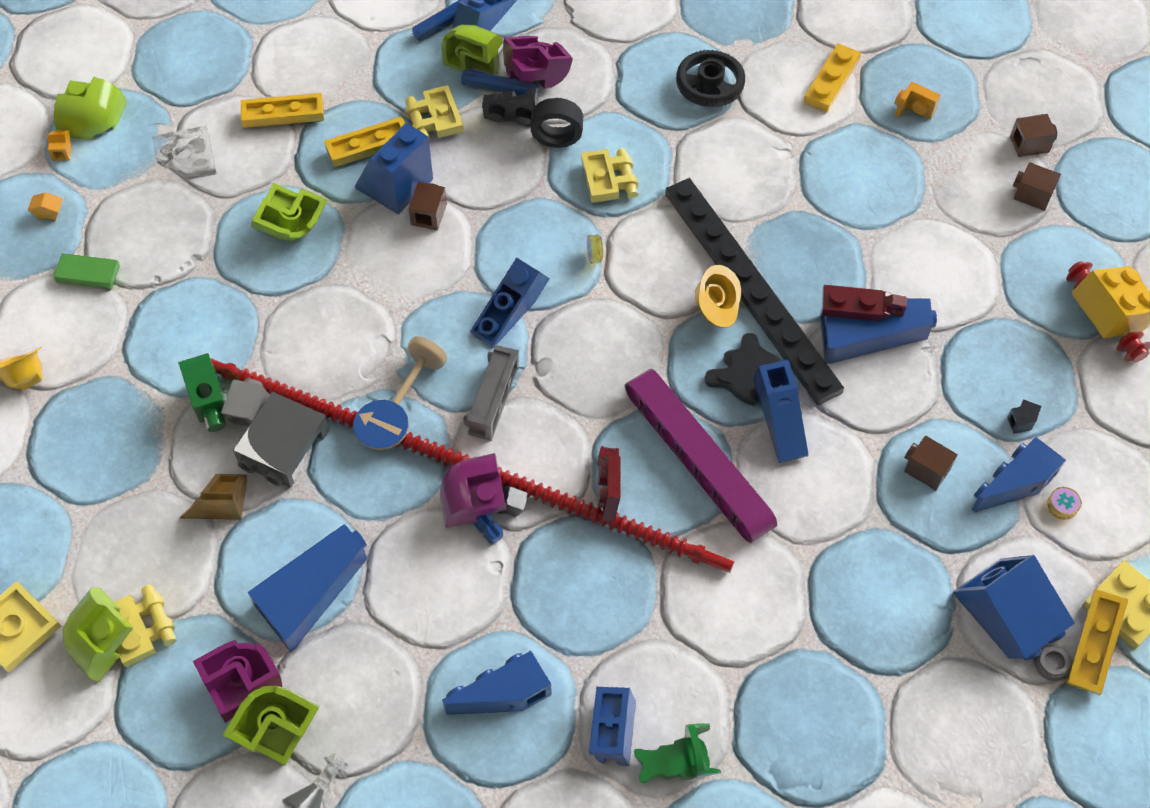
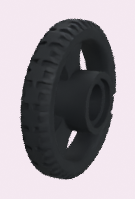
M700 50L688 55L679 64L676 73V83L680 93L688 101L703 107H719L730 104L740 96L745 86V71L740 62L733 56H730V54L718 50ZM700 64L697 75L687 74L691 67ZM725 67L734 74L736 78L735 84H729L724 81Z

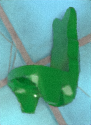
M710 723L686 725L684 738L675 740L670 745H661L657 750L635 749L634 757L643 766L639 775L640 783H647L654 778L660 777L666 780L680 777L681 780L720 774V769L709 768L710 760L707 756L706 745L704 741L698 738L699 734L710 731Z

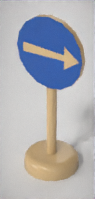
M419 336L411 338L407 350L417 363L393 401L385 399L375 400L364 405L357 412L353 422L354 433L358 441L364 446L375 450L390 449L398 445L406 437L409 428L408 416L399 404L423 366L437 370L442 368L447 362L446 353L436 343Z

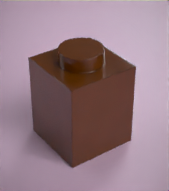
M1048 114L1016 118L1010 139L1018 157L1050 152L1054 141L1057 139V128L1055 124H1052Z
M1029 162L1025 172L1019 171L1013 187L1017 188L1013 199L1045 211L1061 174Z
M417 183L408 208L412 226L433 230L439 229L447 206L445 187L434 183Z
M925 435L919 445L913 443L904 458L908 460L904 472L937 491L950 472L958 454Z

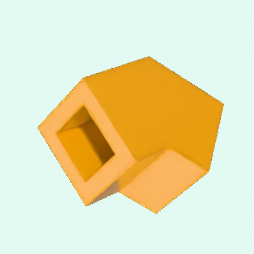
M55 130L48 133V152L52 161L70 160L72 146L69 130Z
M46 192L33 195L28 211L39 220L47 218L56 221L63 198Z

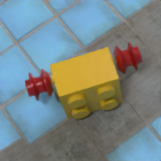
M1080 261L1072 265L1066 277L1068 282H1076L1071 294L1102 337H1120L1116 349L1127 352L1124 357L1126 362L1133 361L1136 363L1146 358L1150 353L1148 351L1150 349V342L1142 343L1141 339L1144 336L1143 331L1150 325V291L1141 281L1140 274L1131 266L1097 269L1090 272L1093 266L1091 262L1084 263Z

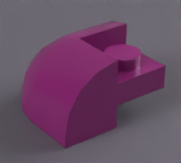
M538 36L503 38V59L509 78H519L520 81L532 83L537 80L544 89L559 84L569 73L573 58L558 42H554L553 45L538 41Z
M495 453L460 461L452 465L443 476L440 486V500L446 528L477 522V516L507 510Z
M233 640L193 661L225 723L234 717L241 703L251 692L264 686L277 685L282 687L281 676L266 649L260 643L255 645L252 643H237L236 640Z

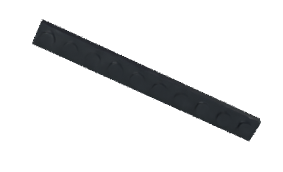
M690 177L667 187L665 191L666 197L715 265L728 267L735 273L741 286V301L782 358L789 360L791 370L818 406L841 395L844 386Z

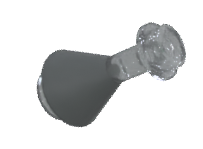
M331 753L329 757L325 756L323 760L327 763V766L316 780L305 788L282 800L285 808H320L325 789L338 773L346 775L345 769L348 767V764L334 753Z

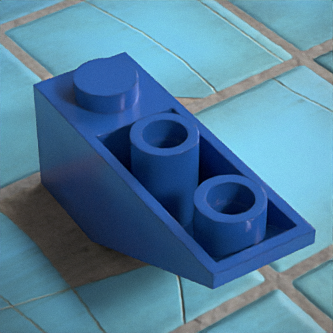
M517 0L459 1L452 29L459 25H476L491 31Z
M516 257L470 332L492 347H495L533 306L550 278Z
M789 360L759 366L753 381L778 463L808 457L809 453L798 389Z
M1037 437L1028 445L1024 442L1021 443L1011 456L1014 460L1009 465L1003 462L994 472L993 477L995 479L991 484L985 481L975 492L974 497L977 500L971 510L979 512L1039 494L1059 473L1066 459Z
M532 651L524 655L517 653L507 659L504 666L495 671L489 669L477 676L476 681L464 687L461 685L450 690L446 694V698L442 699L446 715L524 711L552 695L551 682Z

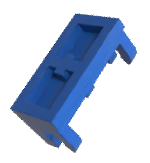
M596 686L589 754L594 755L596 760L602 764L606 763V759H613L620 766H630L636 699L630 688Z

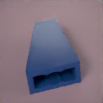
M907 298V308L904 316L890 315L889 318H882L881 322L823 316L820 311L824 361L827 364L928 339L931 329L935 328L937 323V314L931 308L930 298Z
M345 524L248 591V595L255 608L290 652L298 646L367 560L364 547L367 546L365 540L357 530L351 532Z

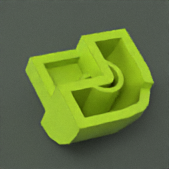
M459 25L449 31L442 39L443 64L462 72L465 69L469 70L472 66L495 75L499 69L498 49L503 43L502 36L476 25Z
M93 77L90 83L70 80L65 93H58L54 106L55 129L69 130L71 138L95 139L94 135L103 133L109 128L115 129L125 109L127 100L121 90L104 79Z
M273 183L266 198H263L252 219L251 227L281 240L295 241L302 239L317 224L327 199L302 188L299 193H296Z
M91 587L70 613L63 626V645L69 657L88 678L100 682L120 657L116 649L133 630V627L118 613L121 608L101 588Z
M277 685L264 686L251 692L245 698L223 736L252 752L257 750L285 766L320 706L289 689Z

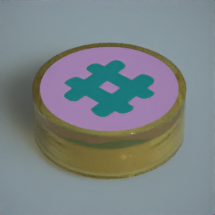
M599 234L587 236V256L590 264L601 263L603 260V243Z
M1069 487L1054 489L1047 500V507L1050 513L1063 520L1076 516L1082 505L1079 494Z

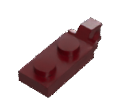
M825 284L822 290L821 315L881 322L882 318H889L890 315L904 316L907 308L906 296L891 295V292L888 291L883 292V290Z
M601 446L597 465L600 467L598 485L603 486V488L600 487L597 506L603 507L602 520L615 521L621 497V456H619V448Z

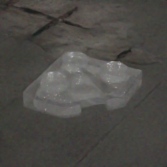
M207 125L152 136L158 165L189 180L217 174Z

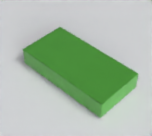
M62 253L53 277L57 283L112 289L120 264L118 260Z

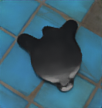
M746 333L742 337L740 348L724 353L723 362L728 368L708 370L704 381L707 386L725 388L737 399L754 406V402L760 403L753 381L758 367L781 360L763 349L755 334Z

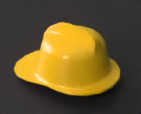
M722 265L711 266L705 270L701 281L695 289L696 304L704 317L714 326L727 328L735 323L741 298L740 282L735 273L728 267Z
M42 347L29 353L1 359L0 380L7 387L19 390L27 389L41 382L43 379L41 371L43 369L37 350Z

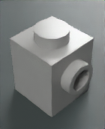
M246 378L244 382L233 379L221 414L232 424L249 427L270 394L263 388V384L257 380Z

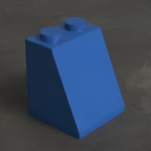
M405 123L370 158L355 184V188L399 215L410 204L417 183L429 184L433 180L428 136Z
M1035 555L1001 558L953 591L960 603L1008 658L1024 659V661L1037 657L1042 652L1041 647L1047 643H1053L1062 639L1066 635L1065 630L1075 624Z

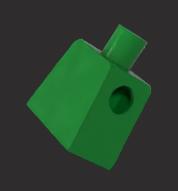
M209 353L178 362L193 410L199 422H205L209 432H216L225 428L224 415L221 414L225 398Z

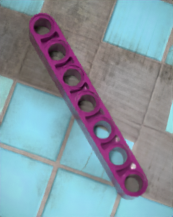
M652 368L648 369L625 383L626 393L632 403L745 541L752 543L777 527V519L769 506Z

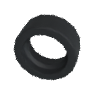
M548 98L539 102L533 108L530 130L532 136L539 143L547 147H568L575 144L581 138L584 116L581 108L576 103L563 98ZM562 119L571 123V125L552 127L543 121Z

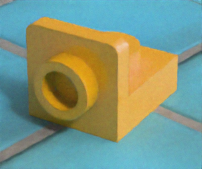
M911 82L906 90H900L894 104L897 105L895 116L900 118L907 108L931 120L936 112L941 95Z

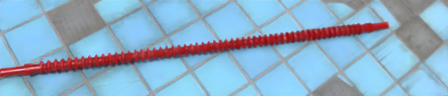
M211 358L216 373L222 375V379L227 381L234 379L244 382L246 378L257 380L263 384V388L270 395L272 392H275L326 415V419L331 417L332 422L339 420L340 425L347 423L349 429L354 426L353 422L357 411L350 413L349 408L342 410L340 404L335 407L332 401L328 404L324 398L319 401L317 395L311 398L309 392L303 394L301 389L296 391L293 386L288 389L286 383L280 385L278 380L273 382L270 377L265 379L262 374L257 377L255 371L250 373L247 368L240 370L233 363L225 364ZM412 432L406 434V437L396 445V447L403 445L404 450L411 448L412 453L418 451L421 457L426 454L429 460L434 457L436 463L443 461L444 466L448 464L452 466L465 459H470L469 454L462 456L461 451L454 453L453 448L446 450L445 445L438 447L435 441L430 444L428 438L422 441L420 435L413 437ZM499 467L502 487L508 486L528 493L527 498L533 496L534 501L541 499L542 504L549 502L552 508L557 505L560 511L567 509L568 514L575 512L576 517L583 515L585 521L590 518L593 524L600 522L601 527L608 525L611 531L616 528L618 529V534H621L622 531L626 532L627 537L634 535L636 541L642 538L644 544L649 541L652 543V547L659 545L662 551L667 548L670 554L675 551L678 553V557L684 555L696 564L702 562L731 573L735 561L705 550L706 547L703 545H691L687 543L686 538L680 541L678 540V535H675L673 538L670 537L669 532L662 534L660 528L654 531L652 525H649L647 528L644 526V522L637 524L634 518L629 521L626 515L622 518L619 517L618 512L615 521L602 520V507H593V502L585 504L584 499L577 501L576 496L569 498L567 492L562 495L559 489L554 492L551 486L544 488L543 483L536 485L534 479L528 482L526 476L519 478L518 473L510 475V470L503 472L502 468Z

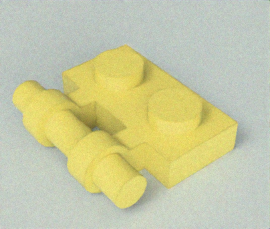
M448 85L422 91L424 100L416 101L413 96L405 99V111L408 118L412 120V127L426 134L428 138V133L434 130L437 138L464 132L461 117ZM429 113L430 118L422 119V114Z
M621 148L617 150V156L610 157L608 149L581 153V162L592 203L619 199V190L621 189L626 191L627 197L630 199L638 196L637 177L632 173L633 163L631 157L627 155L626 149ZM614 170L621 172L622 176L615 177Z
M146 585L141 589L144 599L138 604L135 603L131 594L115 601L121 608L118 613L133 627V630L116 649L125 668L157 654L152 642L161 638L164 646H170L177 641L173 633L175 626L172 619L167 618L163 610L164 601L162 596L156 593L153 585ZM151 614L154 624L146 629L142 618Z

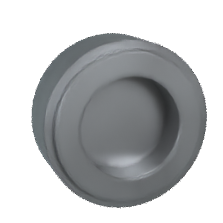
M1050 645L1044 647L1041 654L1036 657L1035 667L1043 678L1050 681H1058L1064 678L1070 671L1071 658L1061 647Z

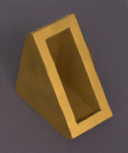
M215 474L201 492V496L180 518L241 520L247 474Z

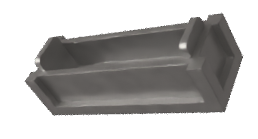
M495 345L493 352H488L487 359L489 364L470 415L465 414L463 417L464 425L469 426L468 435L490 441L493 439L519 367L518 350Z

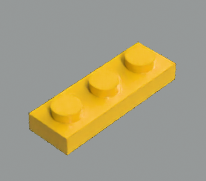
M837 43L806 92L803 103L828 113L858 64L861 52Z
M322 93L241 100V123L243 128L324 121Z
M402 116L324 140L325 148L333 167L374 155L405 124Z
M1094 589L1066 685L1099 696L1102 694L1129 599Z

